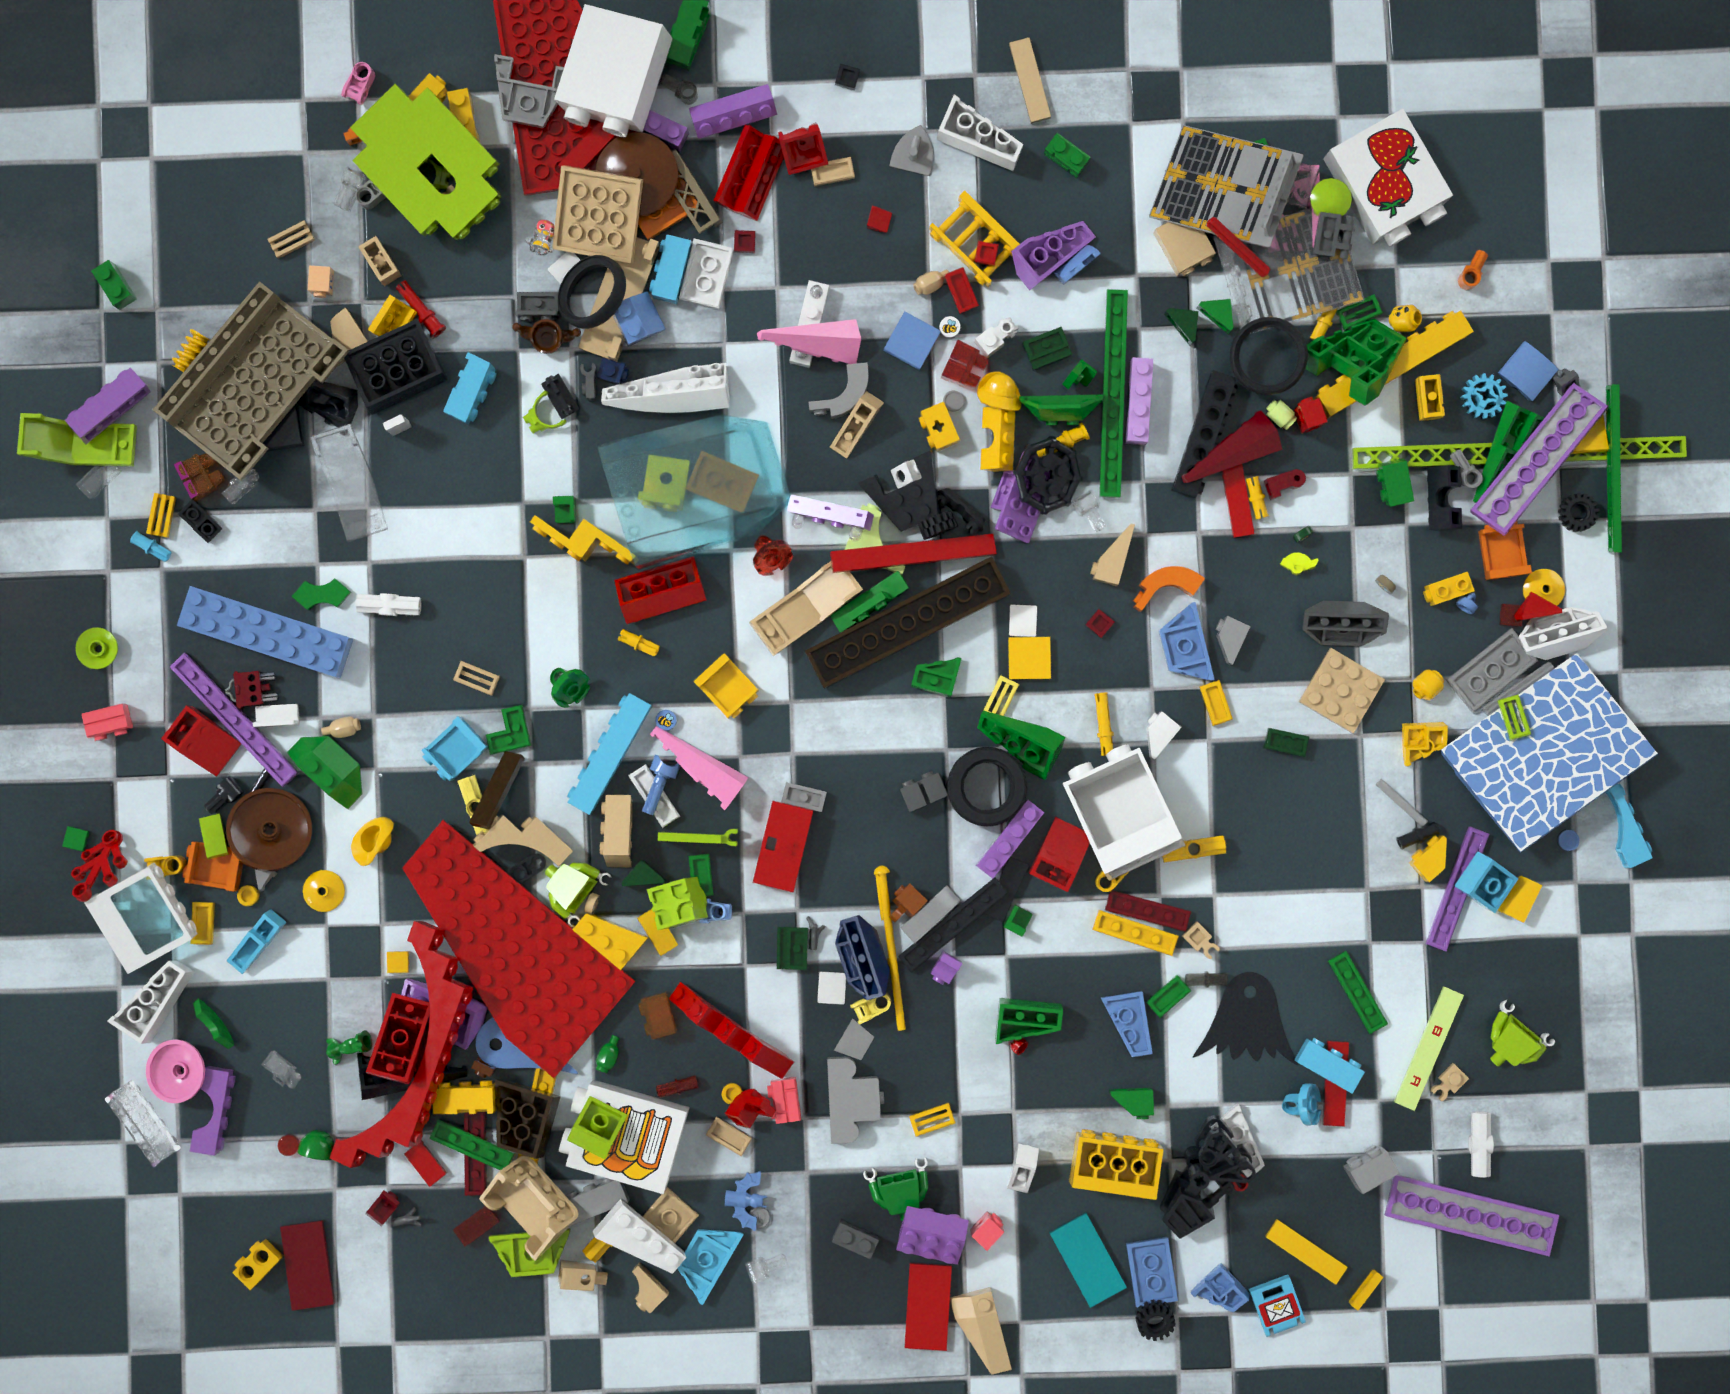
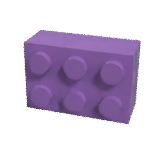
M907 1206L896 1250L905 1254L919 1255L927 1259H936L948 1264L958 1265L966 1240L969 1220L962 1219L957 1214L945 1215L936 1213L931 1208L919 1209Z

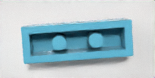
M666 235L665 240L662 239L659 252H662L661 259H657L654 272H657L656 279H652L649 288L653 299L674 304L678 303L692 247L691 240Z
M1306 1038L1295 1061L1353 1094L1365 1073L1360 1069L1361 1064L1352 1059L1349 1062L1342 1059L1343 1054L1333 1048L1331 1051L1323 1048L1325 1044L1316 1038H1313L1312 1041Z

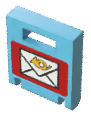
M1288 1274L1249 1289L1266 1337L1271 1336L1270 1328L1276 1334L1298 1326L1297 1318H1299L1302 1324L1306 1323ZM1277 1286H1281L1283 1292L1264 1298L1262 1292Z

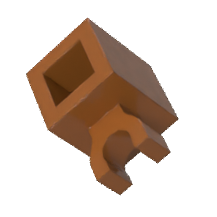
M908 884L906 887L901 885L894 892L896 897L892 900L898 908L889 918L894 923L904 913L911 918L928 900L911 884Z

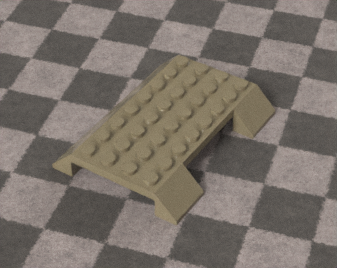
M259 281L153 408V411L242 481L269 449L262 444L315 379L323 383L347 355L349 350L334 338L332 339Z

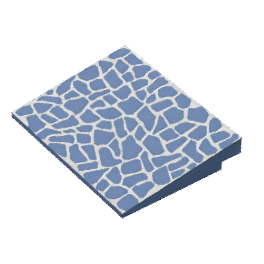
M1577 653L1519 694L1531 731L1530 736L1510 741L1499 708L1441 749V755L1453 768L1456 776L1520 853L1658 755ZM1515 700L1511 701L1518 720L1521 732H1524L1523 724ZM1506 703L1504 705L1512 727L1513 734H1516V730L1508 709V705Z

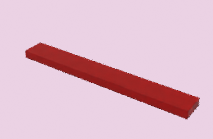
M994 534L831 551L830 557L833 573L994 556L997 553Z

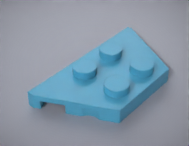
M698 1229L684 1252L686 1259L677 1269L685 1278L687 1285L692 1289L701 1305L704 1304L744 1233Z

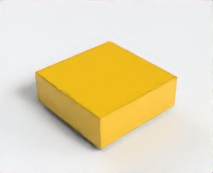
M409 951L387 952V973L409 972Z

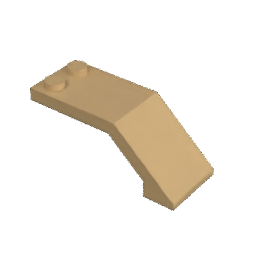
M830 561L798 588L752 619L749 624L771 654L775 656L823 622L863 589L850 571L833 573Z

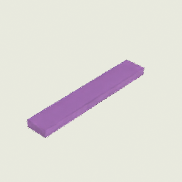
M1468 827L1425 944L1447 951L1467 897L1466 894L1455 887V884L1477 851L1483 854L1490 834Z

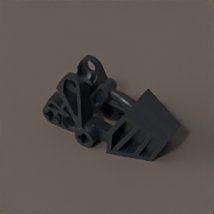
M1218 1115L1205 1119L1195 1138L1196 1146H1190L1185 1150L1184 1156L1187 1166L1183 1172L1175 1171L1160 1205V1210L1164 1213L1163 1222L1179 1239L1215 1219L1213 1206L1219 1202L1223 1195H1229L1234 1192L1233 1182L1249 1183L1256 1176L1250 1153L1243 1144L1236 1145L1231 1139L1234 1137L1233 1132ZM1215 1122H1217V1123H1218V1127H1214V1128L1211 1130L1210 1124H1213V1125H1214ZM1202 1139H1205L1202 1147H1200L1199 1142ZM1250 1169L1252 1174L1249 1177L1244 1178L1240 1175L1242 1170ZM1210 1180L1215 1181L1219 1188L1207 1196L1203 1189L1209 1185Z

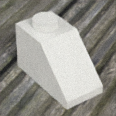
M1162 711L1158 714L1154 712L1147 721L1149 723L1147 727L1149 757L1152 760L1157 758L1181 728Z
M1018 1144L1007 1189L1028 1193L1037 1166L1039 1148Z

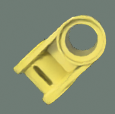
M886 993L885 996H882L888 1002L885 1007H879L876 1004L877 998L871 1000L863 998L851 1004L850 1007L854 1008L859 1019L857 1021L858 1024L869 1021L887 1011L891 1005L890 995Z

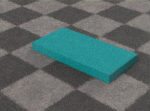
M1086 1212L1049 1232L1090 1308L1127 1288Z

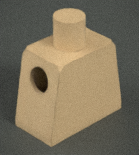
M561 1260L558 1276L559 1287L565 1290L594 1291V1284L606 1285L607 1272L596 1271L594 1264ZM583 1275H588L585 1279L581 1278Z

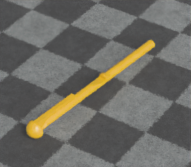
M881 865L874 870V875L876 876L881 921L884 920L889 957L887 961L890 966L897 1029L901 1031L906 1030L893 924L889 918L891 909L886 873H890L886 866Z

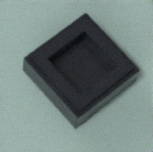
M840 63L835 85L855 91L860 69Z

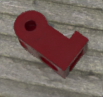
M1295 469L1264 480L1270 501L1281 496L1280 491L1288 488L1298 489L1304 485L1306 475L1302 470Z

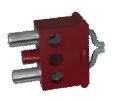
M235 671L233 673L234 679L229 682V687L225 689L226 695H229L231 700L236 702L239 709L247 706L264 705L265 701H274L278 698L273 697L277 696L276 693L263 694V691H270L271 689L270 683L262 684V681L275 680L274 672L261 674L260 671L242 673ZM252 675L255 676L254 681H250ZM233 682L235 685L236 699H234L233 694L231 692H228L229 690H231ZM255 685L256 690L252 692L251 687ZM253 696H257L256 702L252 701Z

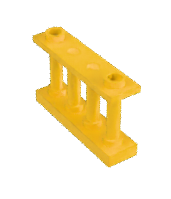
M964 190L958 198L960 202L959 207L939 227L932 223L929 227L931 231L929 234L936 242L941 241L975 274L974 278L980 285L983 286L985 284L989 287L992 283L989 276L1009 256H1012L1011 251L1020 244ZM965 212H970L974 216V221L952 242L944 233ZM985 226L990 232L983 242L993 243L999 240L1004 245V250L996 257L995 266L988 265L982 271L974 264L977 248L967 257L959 247L979 227Z

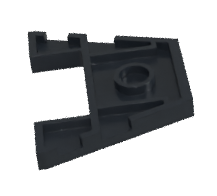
M932 450L913 458L922 478L885 494L877 474L858 482L860 487L900 532L940 514Z

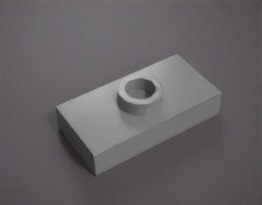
M786 782L781 802L822 812L827 792Z

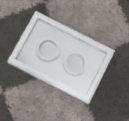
M694 238L679 300L719 309L734 248Z

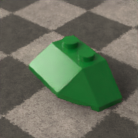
M1105 394L1019 396L1020 402L1040 421H1046V425H1058V421H1067V425H1077L1079 420H1084L1105 399Z
M330 736L301 737L287 752L294 763L313 782L346 809H349L363 794L360 764Z

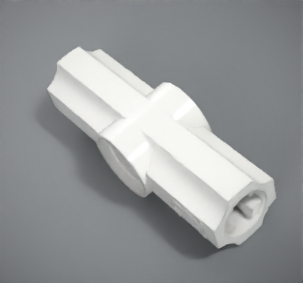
M357 594L356 612L379 613V615L397 616V614L416 616L420 615L422 603L420 597H403L396 594Z
M1471 1112V1135H1469L1468 1146L1471 1154V1175L1475 1177L1491 1176V1154L1493 1153L1494 1142L1491 1135L1490 1112Z

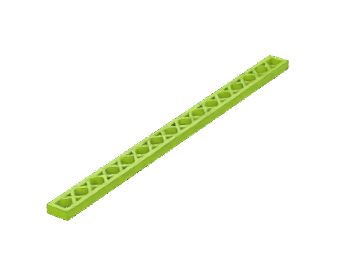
M1686 436L1620 438V454L1622 452L1625 454L1620 455V459L1687 457ZM1679 441L1680 453H1674L1668 446L1672 442ZM1652 442H1655L1661 448L1656 454H1653L1647 448ZM1492 443L1352 448L1353 469H1379L1378 464L1382 462L1377 456L1381 452H1386L1391 457L1389 461L1400 459L1398 455L1402 451H1406L1412 456L1407 462L1408 467L1455 466L1452 459L1445 461L1440 456V453L1443 450L1453 453L1456 451L1455 449L1461 451L1469 449L1474 456L1467 460L1470 465H1485L1487 459L1481 453L1485 448L1491 449ZM1631 443L1640 448L1636 454H1632L1626 449ZM1423 450H1427L1433 456L1428 462H1424L1419 457ZM1607 451L1597 452L1594 456L1588 453H1578L1573 457L1569 456L1565 462L1607 460ZM1365 452L1371 458L1366 464H1358V453Z

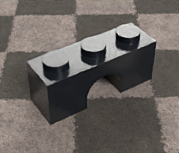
M1445 465L1427 468L1429 530L1447 531L1462 529V508L1451 507L1448 503L1450 491L1461 487V467Z

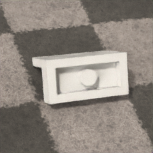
M299 704L255 706L256 722L253 723V727L300 725Z

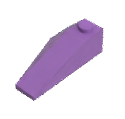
M1084 221L1052 232L1049 231L1036 237L1027 238L1011 251L1016 274L1030 291L1096 238V236Z
M406 978L401 995L429 1002L427 984ZM472 998L466 1007L465 1019L457 1032L458 1039L454 1045L463 1049L469 1047L484 1023L487 1006L484 1003Z

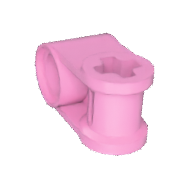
M365 62L355 64L342 89V97H349L356 100L359 105H362L375 80L374 70ZM368 69V75L360 78V72Z

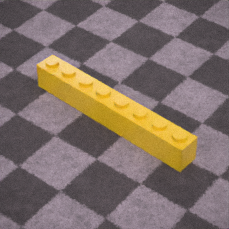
M1460 310L1457 313L1451 311L1442 317L1444 319L1442 322L1437 324L1434 321L1424 327L1426 331L1420 335L1418 332H1415L1407 337L1408 342L1404 344L1385 384L1473 333L1474 331L1462 311ZM1346 375L1335 380L1337 384L1332 387L1327 384L1317 390L1319 394L1314 398H1320L1327 419L1357 402L1349 396L1351 379Z

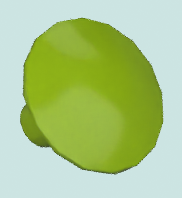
M1333 178L1324 179L1317 183L1310 196L1311 207L1314 214L1318 217L1319 212L1340 214L1342 217L1349 210L1352 201L1351 192L1347 185Z

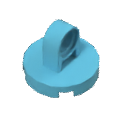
M1310 1083L1303 1084L1299 1094H1288L1285 1096L1282 1109L1290 1115H1300L1303 1124L1306 1126L1317 1125L1321 1116V1110H1318V1102H1321L1318 1086ZM1287 1102H1293L1297 1107H1292Z

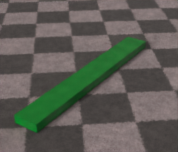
M1619 384L1606 386V405L1608 406L1606 410V434L1609 446L1607 451L1608 551L1614 553L1622 552Z

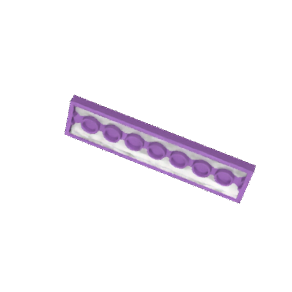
M1573 383L1472 507L1470 513L1505 536L1604 414L1608 406Z
M1400 1175L1393 1177L1384 1214L1387 1217L1550 1256L1559 1215Z

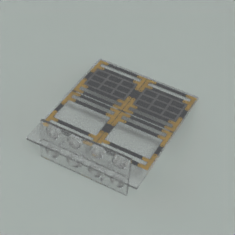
M1313 208L1282 216L1270 248L1243 242L1270 268L1269 274L1265 277H1260L1217 236L1213 237L1226 278L1227 288H1229L1233 302L1232 309H1235L1240 329L1247 323L1262 317H1277L1293 322L1365 300L1350 250L1348 259L1340 258L1341 249H1336L1335 257L1313 254L1319 217L1314 214ZM1339 230L1337 242L1342 243L1344 230ZM1262 327L1251 332L1250 334L1273 327Z

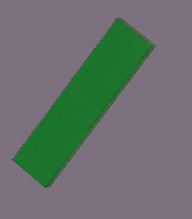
M1347 951L1328 960L1327 962L1367 1032L1372 1034L1388 1025Z
M441 1119L437 1120L429 1138L498 1170L508 1166L515 1155V1152L499 1148L497 1144Z

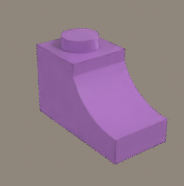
M942 951L930 972L934 975L932 979L942 985L945 982L950 984L954 975L959 971L962 962Z

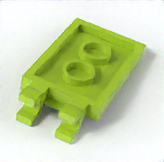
M730 829L725 834L658 832V841L723 843L737 846L738 841H731L730 834H737L738 829Z

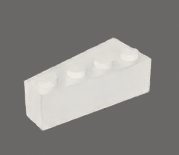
M956 95L951 100L937 135L938 141L1011 171L1014 170L1023 147L1021 142L1003 129L993 125L992 121L988 118H984L975 112L974 108L964 104Z
M168 961L107 1022L140 1044L151 1043L194 974V971L179 961Z
M622 1199L616 1203L593 1230L595 1238L672 1274L686 1259L684 1250Z

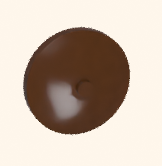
M632 132L627 133L626 137L615 138L601 152L596 165V171L643 179L639 217L649 216L663 209L673 198L678 186L679 169L674 154L663 141L647 133Z
M277 788L258 789L243 796L233 806L227 819V840L233 854L246 866L259 871L282 870L293 865L306 852L312 836L310 814L305 805L296 796L285 790Z

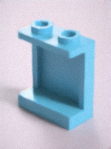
M458 716L444 732L421 751L424 753L422 756L429 765L434 764L439 769L437 774L444 781L447 779L453 781L488 749V745L462 717Z

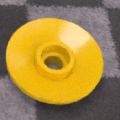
M1539 569L1529 574L1525 579L1523 595L1526 599L1529 593L1533 592L1558 606L1563 600L1565 585L1562 578L1556 572L1549 569ZM1544 585L1549 587L1548 593L1543 591Z
M320 870L312 873L306 879L303 886V896L306 903L312 909L320 912H327L337 908L345 895V886L342 879L336 873L329 870ZM321 887L325 888L326 893L324 895H321L319 893V889Z

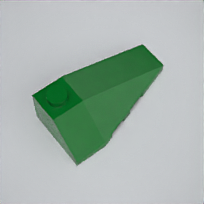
M987 711L981 713L977 726L995 744H1001L1008 750V753L1022 762V767L1026 771L1043 780L1047 779L1066 738L1047 727Z

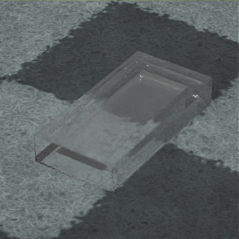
M1301 163L1294 181L1295 187L1291 189L1287 204L1307 209L1311 191L1314 188L1320 171L1319 168Z
M95 465L75 485L92 500L122 471L117 466Z

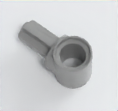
M1461 450L1453 452L1450 455L1455 466L1461 467V485L1470 488L1478 487L1482 482L1481 472L1476 470L1473 464L1470 465ZM1472 472L1474 480L1469 484L1466 478Z

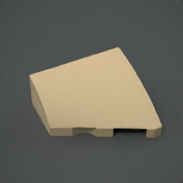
M347 308L341 310L330 321L332 339L334 338L348 350L368 342ZM343 358V360L338 364V366H340L341 364H343L344 362H346L344 358Z

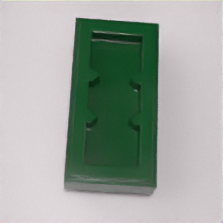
M1268 728L1263 748L1305 757L1309 736Z

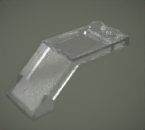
M351 424L310 436L315 455L319 458L331 486L346 540L351 542L388 530L370 468Z

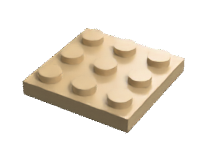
M1329 648L1301 696L1299 703L1345 730L1354 733L1385 679L1336 650Z

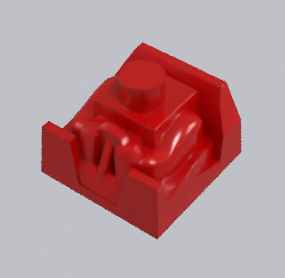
M816 122L809 125V128L801 127L785 135L781 131L778 132L789 175L829 164L821 132Z

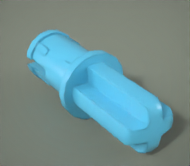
M138 531L130 539L132 544L145 550L146 554H152L163 562L168 561L172 554L171 551L157 544L155 539L151 540Z

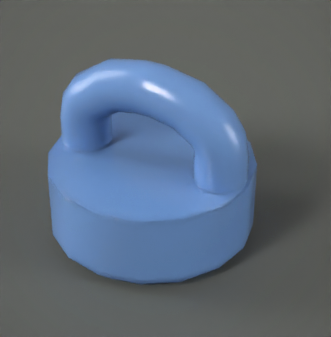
M1472 592L1467 598L1460 596L1456 605L1465 613L1474 614L1478 608L1474 603L1476 594Z

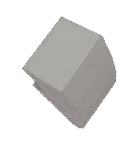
M946 885L900 928L915 944L961 900Z

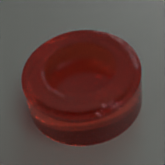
M284 1135L278 1141V1150L284 1156H291L298 1151L300 1141L295 1135Z

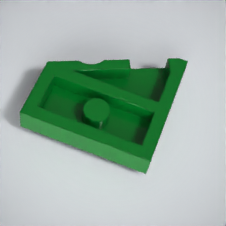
M957 657L947 661L941 660L931 664L916 665L911 687L951 697L962 658Z

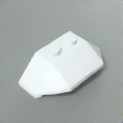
M1569 607L1562 609L1560 614L1531 618L1520 633L1519 639L1526 654L1548 660L1586 649L1607 631V626L1599 612Z

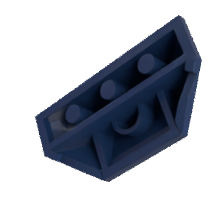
M860 915L840 920L835 945L848 984L863 995L865 1000L885 996L890 969L877 930Z

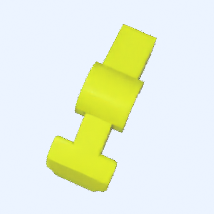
M1298 552L1283 558L1280 565L1290 570L1292 574L1300 575L1303 571L1315 569L1319 560L1318 558L1310 560L1308 556Z

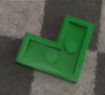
M523 705L501 709L506 730L486 734L490 755L532 746Z

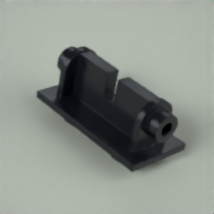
M559 373L555 376L547 377L546 381L541 383L543 389L549 392L548 397L561 419L579 410Z

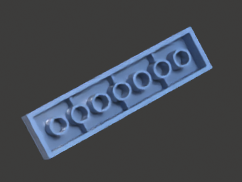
M192 586L189 587L177 623L179 627L337 678L342 676L353 642V638Z

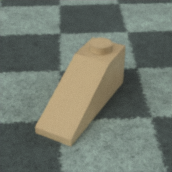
M866 391L858 400L830 448L848 458L884 402Z
M1130 524L1098 559L1097 563L1093 562L1090 573L1094 575L1093 580L1113 586L1119 585L1135 524Z

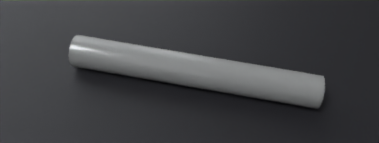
M1382 779L1376 783L1377 787L1421 827L1428 822Z

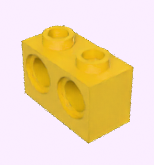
M267 1239L261 1243L257 1241L249 1249L252 1253L247 1258L242 1256L235 1264L237 1268L232 1272L249 1290L253 1289L284 1257ZM261 1250L268 1253V1260H263L260 1257ZM246 1266H251L253 1268V1275H248L246 1273Z

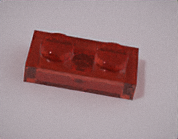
M484 1206L455 1227L453 1231L466 1247L500 1220L493 1210Z

